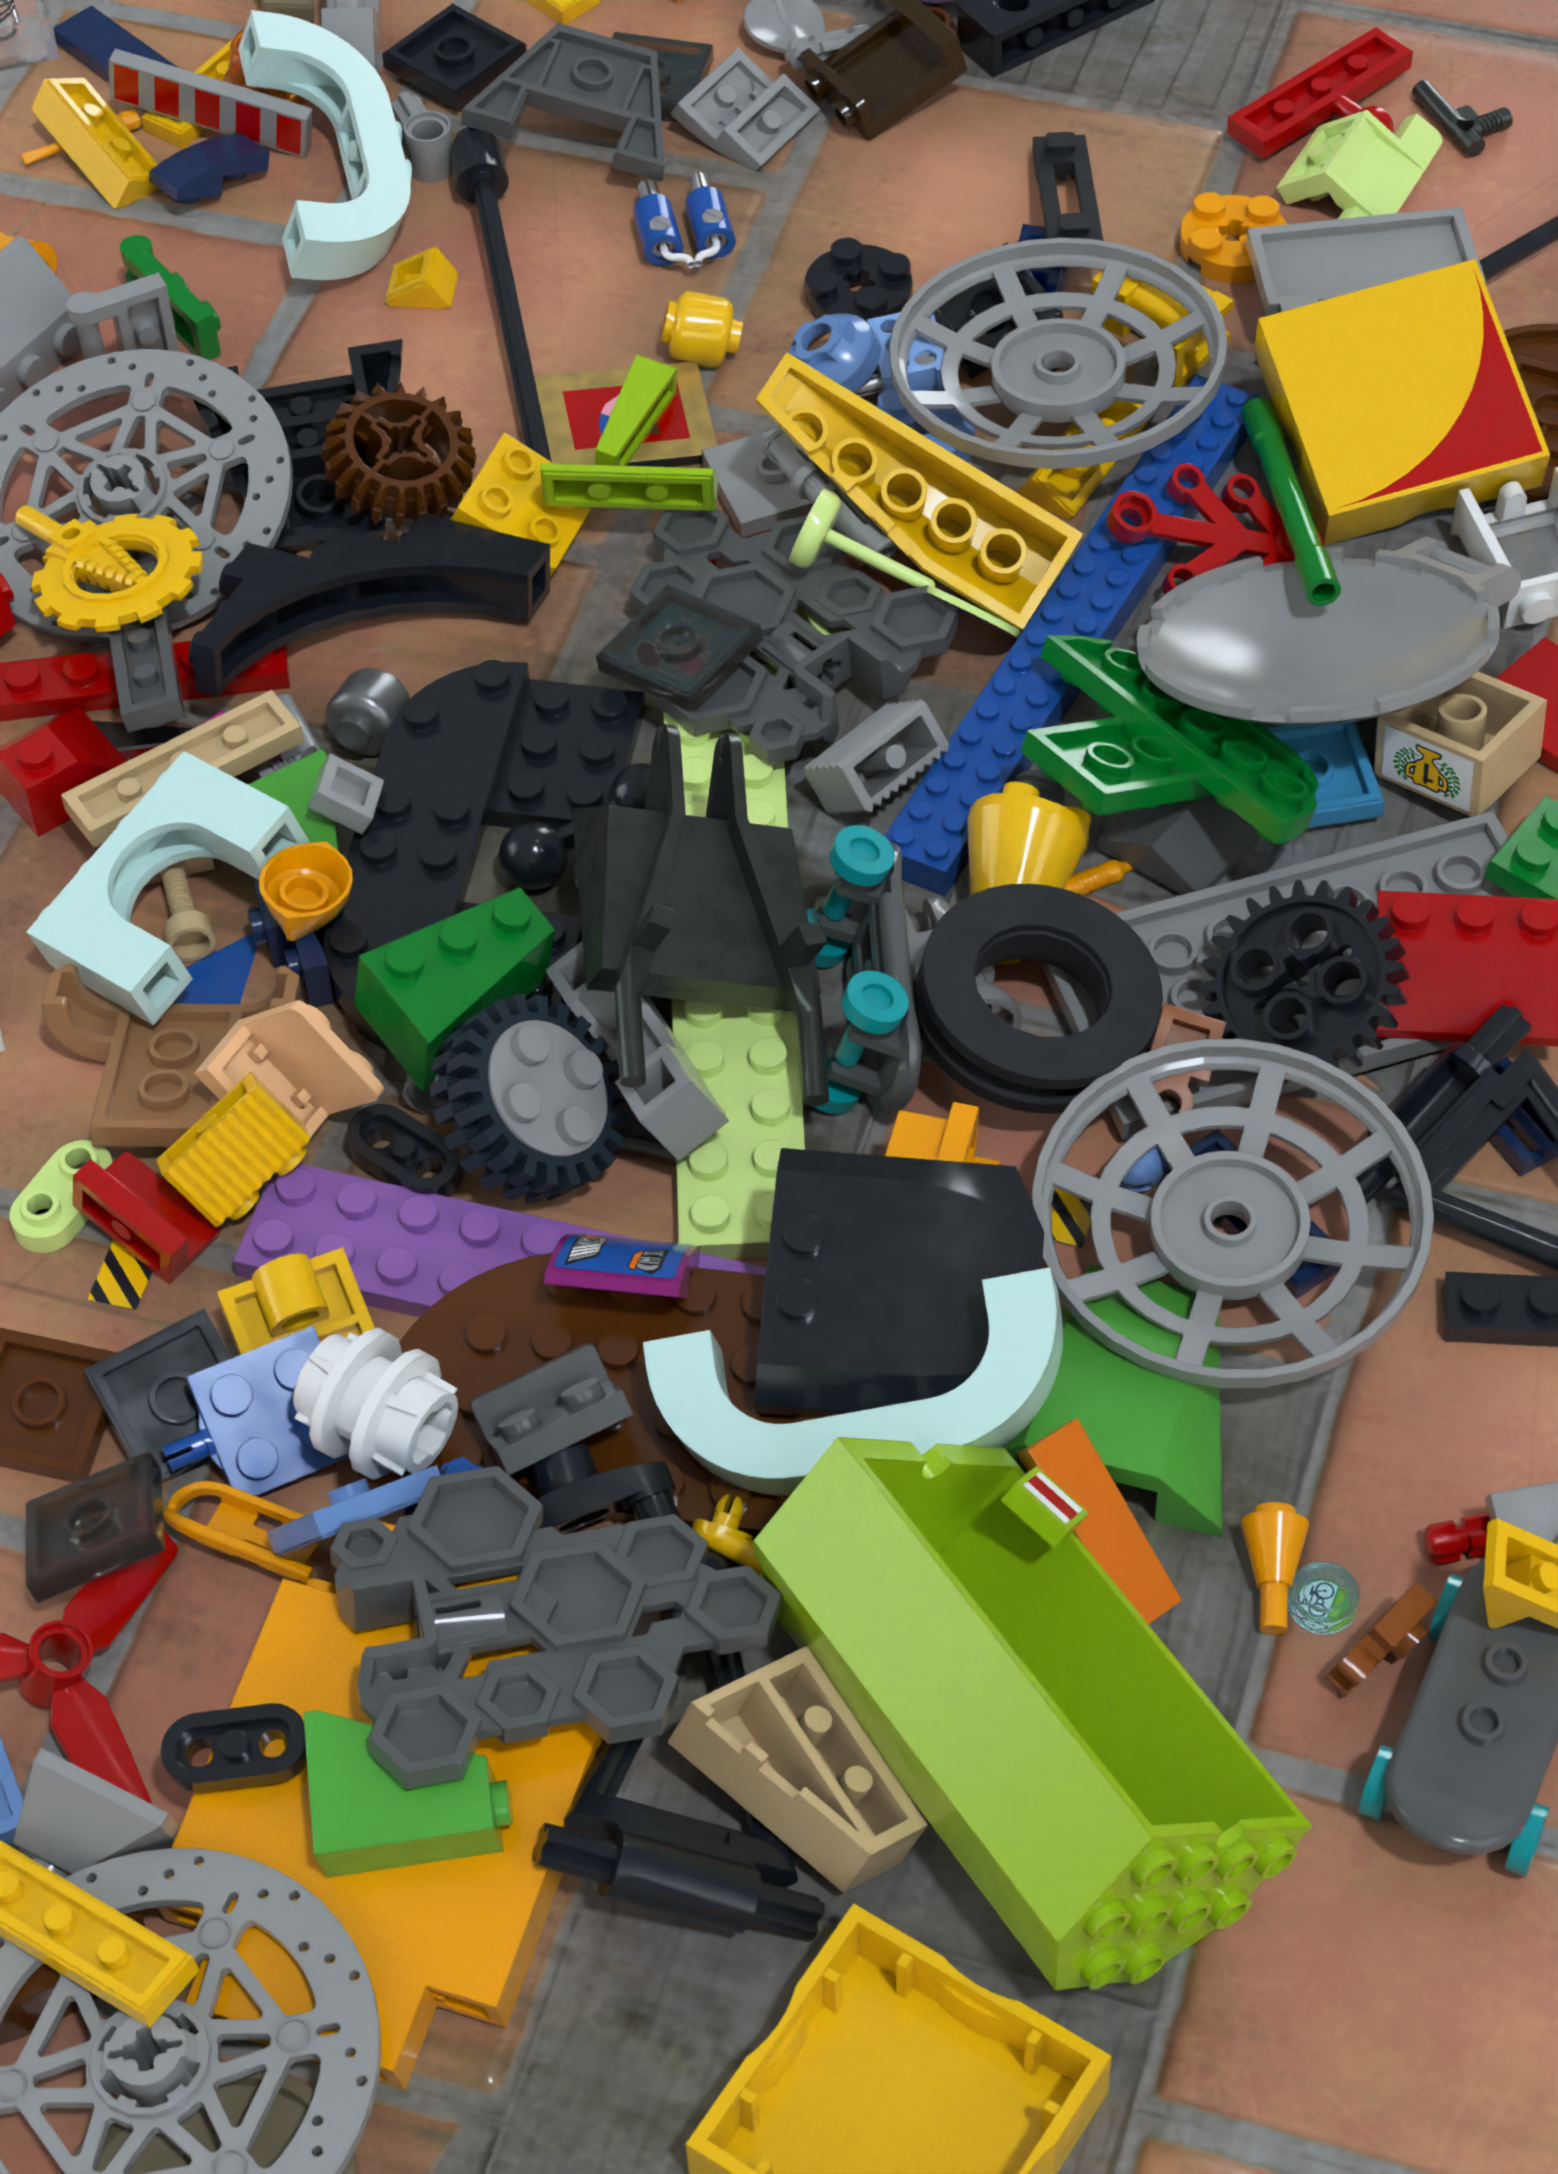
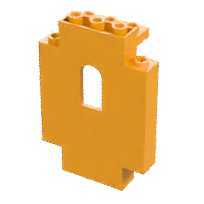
M382 1522L389 1530L393 1532L395 1525ZM520 1573L454 1584L453 1586L457 1589L517 1580ZM283 1578L229 1709L278 1703L294 1709L303 1721V1712L319 1710L374 1725L375 1722L359 1707L357 1685L362 1654L366 1647L417 1639L414 1622L356 1632L339 1614L337 1592L334 1584L320 1579H308L306 1585ZM533 1644L472 1654L463 1678L483 1675L488 1662L491 1660L541 1651ZM584 1721L553 1726L550 1728L547 1737L504 1744L497 1737L480 1739L475 1753L487 1757L496 1781L508 1780L513 1807V1825L501 1826L504 1852L327 1878L313 1851L307 1764L295 1777L281 1783L205 1793L194 1792L171 1848L214 1850L253 1859L297 1881L327 1906L338 1918L355 1943L367 1968L377 1998L382 2043L379 2083L406 2091L437 2006L507 2028L563 1875L562 1872L536 1866V1861H533V1851L539 1841L540 1829L546 1822L574 1830L565 1825L564 1819L604 1739ZM283 1739L273 1740L266 1746L264 1755L267 1757L281 1755L287 1748L288 1741ZM212 1749L206 1765L213 1759L215 1750ZM238 1898L231 1902L226 1913H230L233 1910ZM191 1906L157 1907L167 1921L192 1929L196 1928L204 1911L203 1908ZM257 1927L248 1928L244 1932L236 1951L279 2008L287 2016L307 2013L313 2010L316 2005L313 1990L295 1959L266 1932ZM203 1959L200 1964L199 1972L196 1974L185 2001L188 2004H195L198 2000L209 1963L208 1959ZM335 1959L330 1960L328 1964L333 1963ZM227 1974L224 1977L212 2019L261 2018L263 2013L235 1976ZM340 2029L324 2031L320 2033V2036L336 2034ZM248 2040L267 2047L271 2043V2040ZM355 2053L349 2054L348 2057H353ZM310 2060L319 2064L321 2063V2061L319 2060Z

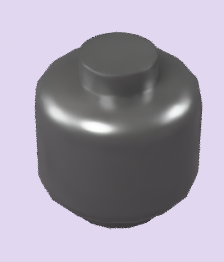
M369 668L355 671L349 675L327 704L325 719L328 730L336 742L346 750L360 756H377L381 752L389 726L394 722L399 710L410 699V695L400 680L392 674L379 669Z

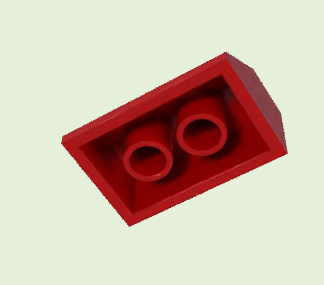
M1378 890L1376 907L1379 914L1377 919L1387 916L1396 930L1391 938H1399L1406 951V954L1396 961L1404 963L1410 973V979L1394 984L1403 990L1408 999L1407 1004L1388 1006V1010L1394 1015L1399 1025L1397 1028L1378 1026L1375 1031L1378 1037L1468 1042L1504 1004L1508 1008H1511L1513 1005L1523 1013L1522 1018L1532 1025V1030L1518 1045L1558 1047V899Z

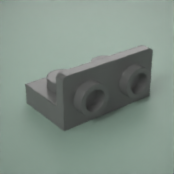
M590 1343L576 1347L473 1397L469 1403L496 1463L508 1475L634 1415L623 1390L609 1379L596 1348Z

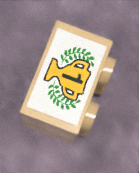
M1477 671L1467 680L1449 691L1412 707L1379 716L1374 774L1469 816L1483 814L1541 757L1547 700Z

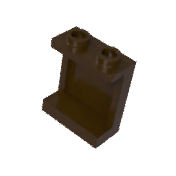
M884 0L888 15L824 61L810 48L800 53L806 74L802 76V81L810 95L817 102L825 100L831 105L836 118L846 129L849 130L854 127L868 141H871L968 71L958 35L919 0Z

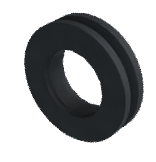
M1009 884L988 888L974 893L952 906L940 918L928 938L913 989L920 1037L932 1058L952 1079L972 1093L995 1104L1019 1111L1041 1114L1063 1113L1071 1101L1097 1078L1115 1070L1128 1059L1147 1053L1160 1019L1163 1003L1162 983L1156 963L1142 939L1124 920L1108 908L1083 895L1066 889L1039 884ZM1008 959H1035L1059 967L1082 983L1096 1003L1099 1020L1091 1028L1067 1037H1040L1013 1028L991 1012L977 990L975 977L985 967Z

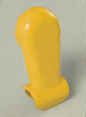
M726 1494L718 1501L712 1522L695 1518L692 1529L708 1542L709 1550L721 1554L726 1559L740 1566L748 1565L760 1575L763 1573V1569L754 1556L753 1536L738 1530L743 1515L742 1499L737 1495L728 1513L731 1494Z

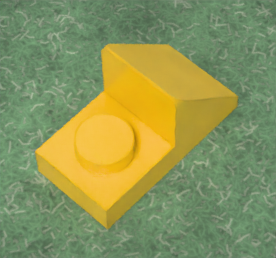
M1498 1518L1489 1521L1487 1525L1483 1591L1489 1628L1497 1629L1526 1617H1531L1558 1629V1545Z

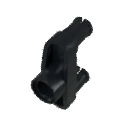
M578 1444L564 1448L530 1466L541 1495L537 1500L543 1505V1522L540 1528L552 1526L562 1535L622 1509L626 1511L633 1510L636 1520L673 1514L681 1519L671 1495L676 1491V1486L667 1464L664 1462L636 1464L599 1473L588 1444Z

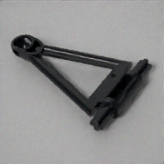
M1503 1004L1467 1043L1459 1040L1453 1041L1397 1100L1390 1110L1402 1122L1420 1152L1431 1184L1434 1213L1433 1223L1558 1271V1236L1442 1192L1526 1101L1529 1102L1558 1143V1087L1531 1049H1525L1501 1075L1494 1070L1532 1030V1025L1522 1018L1523 1013L1513 1005L1511 1008H1508ZM1368 1131V1134H1367V1135H1368V1137H1369V1136H1371L1372 1134H1371L1370 1131ZM1389 1156L1356 1177L1361 1186L1366 1205L1398 1172ZM1400 1181L1388 1195L1385 1204L1409 1213L1408 1200Z
M708 1549L705 1565L717 1571L733 1568L724 1556ZM675 1608L660 1611L661 1621L679 1618L682 1614ZM712 1649L697 1651L705 1652L714 1691L746 1675L740 1652L718 1655ZM644 1738L608 1744L603 1740L564 1819L565 1825L574 1830L546 1822L540 1829L539 1841L533 1851V1861H536V1866L598 1882L600 1896L742 1934L749 1924L809 1940L815 1939L818 1934V1922L824 1916V1902H820L819 1897L779 1887L791 1886L798 1881L791 1848L745 1808L744 1811L750 1834L616 1797Z

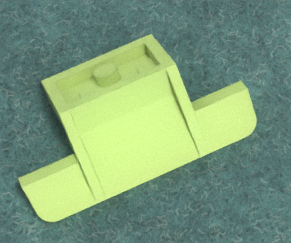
M1368 110L1319 125L1276 188L1287 205L1307 198L1310 201H1317L1330 194L1336 205L1343 209L1338 219L1395 214L1399 211L1442 145V136L1436 128L1419 114L1405 117L1393 134Z

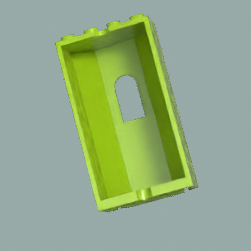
M837 1437L754 1539V1556L763 1569V1573L760 1576L782 1594L781 1610L777 1620L799 1649L805 1646L809 1647L902 1787L1054 1990L1089 1987L1095 1990L1112 1983L1128 1981L1131 1984L1142 1983L1158 1972L1165 1962L1215 1930L1228 1928L1240 1920L1252 1905L1249 1896L1264 1880L1277 1876L1290 1866L1298 1854L1295 1845L1313 1826L1078 1537L1072 1532L1054 1549L1052 1547L1049 1548L1002 1505L1000 1501L1016 1481L1025 1475V1472L1007 1450L999 1447L936 1443L930 1450L921 1455L912 1442Z

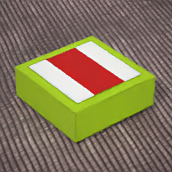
M1037 1466L1016 1481L1000 1500L1009 1512L1049 1548L1052 1547L1053 1549L1074 1532L1089 1514Z

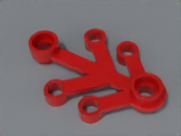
M1183 463L1173 470L1166 483L1169 496L1179 503H1192L1208 522L1160 514L1152 499L1138 491H1126L1120 494L1108 511L1106 518L1111 535L1122 543H1137L1150 536L1209 547L1187 564H1176L1169 570L1162 582L1164 595L1177 587L1174 578H1179L1186 582L1209 570L1229 564L1243 553L1265 557L1263 559V566L1295 561L1294 553L1288 549L1291 548L1280 514L1260 493L1257 481L1250 475L1243 473L1230 477L1222 489L1220 500L1205 483L1204 474L1197 466ZM1178 479L1188 480L1193 488L1189 489L1182 486ZM1233 488L1241 489L1248 498L1244 499L1237 496ZM1232 512H1247L1263 532L1246 529ZM1122 518L1130 519L1135 526L1127 524ZM1317 530V533H1318V535H1319L1320 541H1321L1322 546H1323L1322 536H1321V534L1319 533V531Z

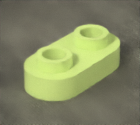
M90 1140L73 1141L62 1146L52 1155L15 1199L10 1208L9 1217L15 1238L23 1248L35 1253L57 1251L70 1243L89 1219L73 1206V1175L79 1170L75 1168L84 1166L90 1159L104 1170L113 1163L110 1152L104 1146H93ZM50 1209L44 1214L35 1215L38 1210Z

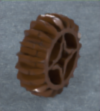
M401 382L393 393H387L378 383L372 390L371 397L357 390L351 404L341 403L340 407L336 410L335 419H330V423L326 427V442L323 443L321 454L324 460L323 464L326 465L325 476L327 483L335 485L334 492L337 496V501L351 500V509L354 516L365 510L372 512L371 519L374 526L383 517L393 519L397 530L403 525L404 519H411L416 523L422 514L443 518L447 513L448 507L457 509L458 504L462 501L463 493L467 492V489L472 484L474 474L472 469L475 467L476 453L475 447L472 446L473 436L471 428L462 427L461 411L446 412L447 404L444 396L434 401L427 400L424 386L414 395L405 393L406 391ZM426 443L434 449L442 463L433 458L434 452L425 446ZM355 448L366 454L365 460L373 465L372 469L362 461Z

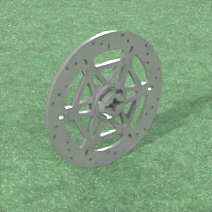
M133 349L111 352L82 360L52 373L31 386L0 413V573L7 580L14 595V602L9 604L14 618L39 631L74 641L110 643L109 632H96L95 628L81 627L78 631L65 629L58 626L56 621L58 618L55 615L45 618L35 604L34 599L42 596V593H33L31 588L33 576L19 564L18 558L22 554L34 549H39L45 553L50 544L19 526L16 521L3 524L5 490L10 475L23 454L29 453L38 459L27 505L32 506L53 520L58 519L75 508L80 513V518L77 521L84 523L91 520L96 525L114 521V516L138 513L139 518L152 519L156 514L167 516V514L173 513L196 534L200 545L193 548V551H202L204 557L202 571L192 575L191 580L194 587L181 601L173 600L167 605L171 631L183 627L217 608L221 601L224 600V597L219 593V579L224 566L228 562L232 563L247 543L273 549L286 522L293 489V466L290 449L283 429L272 408L251 384L232 370L214 361L193 354L162 349ZM153 379L152 385L148 387L149 381ZM131 392L128 404L62 432L50 426L60 416L88 401L115 393ZM173 393L196 400L219 414L232 429L227 434L212 439L163 409L164 399L168 394ZM145 422L144 448H128L138 424ZM121 425L108 452L80 443L85 439ZM166 427L194 444V446L159 454V429ZM31 431L34 435L30 436L24 432ZM69 454L88 461L90 464L82 474H77L61 456ZM206 460L177 479H173L171 476V468ZM246 463L248 464L249 482L244 507L232 532L223 535L213 529L225 472L227 469ZM145 470L153 473L159 487L157 494ZM57 472L73 490L42 508L50 474ZM209 479L202 512L196 516L177 497ZM93 494L105 518L97 514L96 508L91 500ZM135 551L126 552L132 557ZM219 553H224V554H226V555L229 556V557H228V558H222V557L219 556L218 554H219ZM150 555L136 561V563L142 564L156 560L158 563V559L154 555ZM86 583L85 591L103 593L100 586Z
M166 1848L136 1852L103 1861L64 1878L122 1914L165 1906L203 1908V1914L193 1932L162 1938L192 1955L197 1965L203 1959H208L209 1963L197 2002L191 2005L175 1999L150 2028L121 2010L117 2011L109 2019L103 2020L90 1991L59 1973L60 1979L17 2062L13 2065L0 2067V2115L21 2112L65 2174H128L153 2137L158 2133L164 2134L192 2161L187 2166L142 2174H342L362 2138L372 2112L379 2083L382 2057L381 2022L377 1998L367 1968L355 1943L338 1918L327 1906L303 1885L272 1867L235 1854L199 1848ZM238 1898L233 1910L230 1913H226L231 1902ZM257 1927L266 1932L295 1959L313 1990L316 2000L313 2010L307 2013L287 2016L279 2008L236 1951L244 1932L248 1928ZM1 1936L0 1945H4L0 1948V2025L17 1993L30 1976L41 1965L45 1964ZM335 1959L333 1963L328 1964L330 1960ZM227 1974L235 1976L263 2013L261 2018L212 2019L223 1980ZM71 2002H77L90 2031V2040L42 2057L68 2005ZM191 2028V2029H192L194 2032H196L197 2034H193V2033L189 2032L188 2030ZM340 2029L336 2034L320 2036V2033L324 2031ZM223 2040H271L270 2045L266 2048L227 2062H221L220 2044ZM355 2053L353 2057H348L349 2054ZM308 2060L321 2061L314 2096L297 2133L281 2156L270 2167H259L250 2156V2151L291 2065ZM86 2065L87 2083L82 2088H37V2083L40 2080ZM266 2070L241 2125L236 2128L232 2127L217 2095V2088ZM367 2081L365 2085L359 2086L361 2082ZM114 2093L119 2097L115 2100L110 2094ZM94 2108L79 2155L73 2156L70 2154L44 2117V2112L47 2109ZM201 2108L206 2109L221 2141V2147L215 2152L207 2150L181 2126L184 2120ZM323 2121L320 2126H315L316 2123ZM112 2124H118L132 2129L133 2132L103 2172H97V2166L109 2127ZM318 2152H322L319 2157L315 2156ZM0 2157V2174H10Z

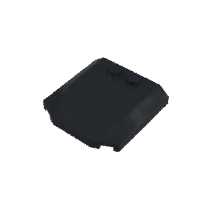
M781 1148L776 1173L757 1358L756 1413L823 1418L928 1399L948 1393L964 1383L977 1369L988 1344L989 1322L982 1280L1042 1269L1045 1232L1016 1166Z

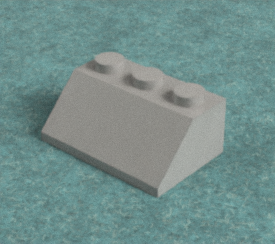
M17 236L0 251V413L18 396L49 376L81 348L77 325L70 321L66 306L67 299L72 294L27 239Z

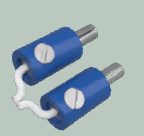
M697 173L689 178L692 192L688 195L685 202L699 252L695 256V260L683 253L684 247L670 200L662 194H657L655 183L652 180H647V187L645 180L638 184L637 190L640 199L634 205L633 214L645 258L649 263L656 266H666L675 261H682L687 263L689 268L701 267L704 258L725 257L734 249L736 238L723 194L717 188L709 186L705 174L699 173V180Z

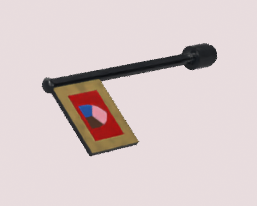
M466 127L455 136L450 148V157L459 195L467 202L476 205L524 445L554 464L596 465L597 445L631 367L534 377L497 200L504 195L509 185L502 145L494 134ZM688 361L666 364L677 368L676 395L627 466L668 467L702 463L701 450L718 446L697 362Z

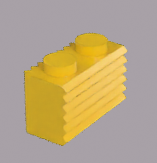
M250 1071L156 1161L162 1176L215 1227L222 1225L227 1217L231 1220H237L245 1215L259 1198L260 1193L257 1190L261 1188L264 1182L270 1180L274 1173L283 1176L293 1170L304 1158L307 1152L305 1145L308 1144L311 1137L302 1121Z

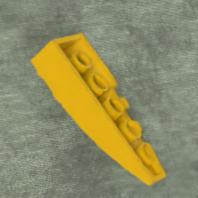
M786 352L756 398L755 403L924 573L1023 632L1077 552L1083 533Z

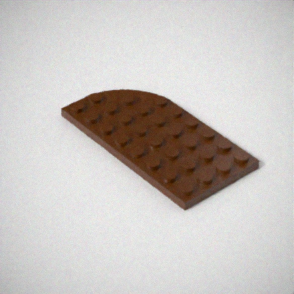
M544 1254L500 1265L471 1278L433 1304L399 1341L402 1354L418 1348L438 1359L441 1379L458 1389L454 1394L457 1396L458 1412L452 1433L443 1450L434 1462L427 1467L430 1468L437 1465L438 1470L442 1464L462 1456L475 1466L479 1464L483 1468L500 1467L496 1463L470 1408V1400L585 1343L592 1344L598 1352L609 1379L623 1390L634 1415L568 1447L588 1444L599 1473L636 1464L666 1463L676 1486V1491L671 1495L681 1520L691 1528L695 1518L712 1522L715 1507L718 1501L726 1494H731L729 1513L734 1499L738 1495L743 1502V1515L738 1530L756 1538L789 1496L761 1494L742 1489L714 1475L696 1461L663 1418L654 1400L646 1370L643 1342L710 1330L722 1348L728 1393L731 1403L737 1409L751 1418L773 1424H788L817 1419L814 1417L756 1413L757 1358L766 1275L694 1267L693 1272H690L687 1298L544 1284L545 1270L551 1254ZM531 1465L509 1475L534 1498L539 1499L541 1497L530 1470ZM391 1471L387 1475L373 1480L358 1472L357 1481L366 1478L369 1488L372 1490L409 1476L412 1473L405 1471L403 1476H400ZM625 1509L598 1519L623 1523L637 1521L633 1510L626 1511Z

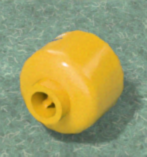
M686 290L681 293L677 302L668 301L660 344L668 345L669 355L675 361L697 362L698 366L717 368L723 362L726 352L737 353L743 321L733 319L734 309L729 299Z

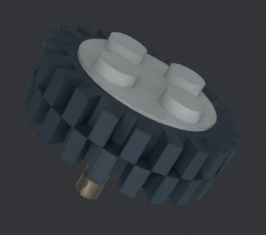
M525 994L513 995L506 1000L502 998L461 1022L452 1029L454 1033L442 1041L439 1049L444 1053L434 1059L431 1072L443 1076L430 1084L431 1098L445 1099L448 1102L433 1111L436 1123L440 1125L452 1122L456 1130L443 1138L449 1151L464 1144L469 1153L459 1164L467 1173L481 1166L485 1167L479 1184L491 1190L503 1183L501 1197L515 1200L524 1195L525 1203H538L545 1198L548 1201L556 1199L601 1175L600 1172L609 1168L616 1160L612 1153L622 1149L626 1137L617 1131L629 1125V1112L614 1108L626 1099L618 1086H611L609 1079L619 1074V1064L617 1060H613L603 1065L598 1056L599 1053L609 1047L604 1038L599 1036L588 1043L584 1035L592 1024L583 1016L567 1024L571 1008L561 1002L548 1008V997L534 995L526 1000Z

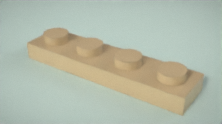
M270 690L61 794L64 809L95 848L106 841L117 828L120 821L133 810L153 787L159 776L173 764L183 751L235 777L303 743L302 726L276 694Z

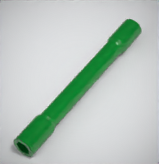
M1262 397L1251 399L1242 407L1241 418L1252 448L1259 456L1295 556V567L1309 603L1315 606L1328 605L1339 597L1341 586L1330 556L1322 546L1284 443V432L1273 403L1269 399Z

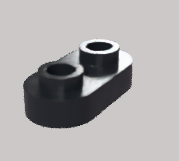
M389 1104L370 1105L358 1111L350 1120L347 1127V1139L353 1159L361 1167L386 1183L403 1186L418 1194H439L448 1197L459 1187L463 1171L459 1164L460 1156L457 1148L449 1151L443 1140L445 1137L401 1109ZM380 1141L391 1142L384 1148L373 1147ZM427 1172L439 1173L438 1175L429 1178L422 1177Z
M278 1703L192 1713L178 1719L167 1730L161 1744V1759L173 1781L181 1788L195 1793L285 1782L299 1774L307 1764L304 1721L294 1709ZM283 1739L288 1741L287 1748L281 1755L277 1757H267L264 1755L266 1746L273 1740ZM205 1748L215 1750L213 1759L207 1765L201 1767L192 1765V1759L198 1751Z

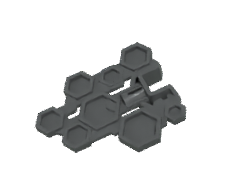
M717 508L716 511L664 510L653 531L655 547L664 553L663 562L642 566L629 592L631 606L653 621L670 603L676 604L758 640L759 642L751 651L778 670L776 676H774L765 667L746 654L692 710L656 695L658 708L695 736L731 728L737 733L751 731L749 734L750 750L768 764L797 759L806 741L816 740L821 737L825 741L834 742L839 732L836 692L833 689L852 676L883 700L903 695L911 680V674L917 670L921 658L945 654L949 649L960 623L959 608L926 593L928 585L886 593L882 590V586L865 573L860 570H854L842 562L841 558L844 552L825 543L818 558L810 567L800 568L789 563L791 551L808 515L776 521L770 533L742 538L731 530L729 517ZM721 558L732 567L719 569L709 561ZM798 606H801L829 628L836 627L839 630L848 628L850 630L824 635L795 613Z
M498 1466L430 1477L414 1514L399 1517L393 1532L377 1518L342 1523L330 1548L331 1564L337 1569L334 1578L339 1614L356 1632L414 1622L417 1639L365 1648L362 1654L357 1685L359 1707L375 1722L368 1738L369 1754L406 1789L464 1779L480 1739L497 1737L504 1744L547 1737L550 1728L553 1726L584 1721L608 1744L662 1735L678 1695L679 1676L676 1673L683 1655L708 1649L714 1650L718 1655L767 1647L781 1610L782 1594L748 1565L718 1571L705 1565L708 1555V1542L675 1514L563 1535L552 1526L540 1528L543 1522V1505ZM520 1573L517 1580L457 1589L453 1586L454 1584ZM674 1608L682 1613L679 1618L652 1622L647 1634L635 1636L642 1616L645 1613ZM533 1644L541 1651L491 1660L488 1662L483 1675L463 1678L472 1654Z

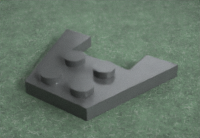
M558 23L462 109L461 125L484 130L488 133L512 139L526 105L595 124L603 128L623 132L614 152L612 168L663 182L665 164L658 57L655 50Z

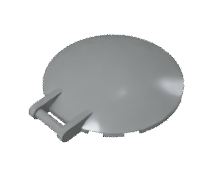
M1429 536L1423 537L1396 551L1379 549L1375 554V559L1344 558V547L1325 548L1330 556L1341 586V593L1334 602L1325 606H1315L1309 603L1295 567V561L1263 566V560L1260 556L1251 557L1195 576L1161 597L1151 607L1152 619L1147 625H1139L1137 633L1138 659L1146 676L1159 689L1185 704L1225 717L1282 726H1323L1366 720L1420 704L1449 691L1475 674L1490 659L1500 639V614L1498 607L1511 601L1516 596L1521 585V574L1517 569L1502 563L1490 566L1450 551L1443 541Z

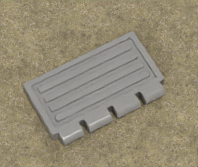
M1462 207L1247 229L1246 247L1266 316L1472 259L1477 260L1486 284Z

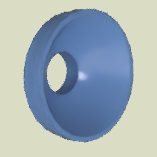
M841 313L823 315L812 322H805L795 333L794 341L788 351L789 354L855 393L870 379L877 368L881 357V343L878 335L864 319L857 315ZM831 333L825 345L819 349L808 351L815 342Z

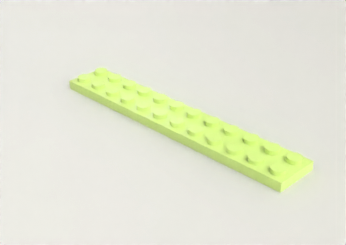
M762 665L768 672L776 676L777 669L771 665ZM664 712V724L676 725L680 732L685 815L706 817L715 746L719 736H725V732L738 734L742 742L749 822L788 828L785 761L768 764L751 751L749 743L751 731L737 733L731 728L695 736ZM672 999L673 1034L729 1119L728 1123L680 1161L676 1159L679 1243L701 1246L700 1253L726 1259L768 1257L776 1173L781 1148L805 1150L797 1018L790 1011Z

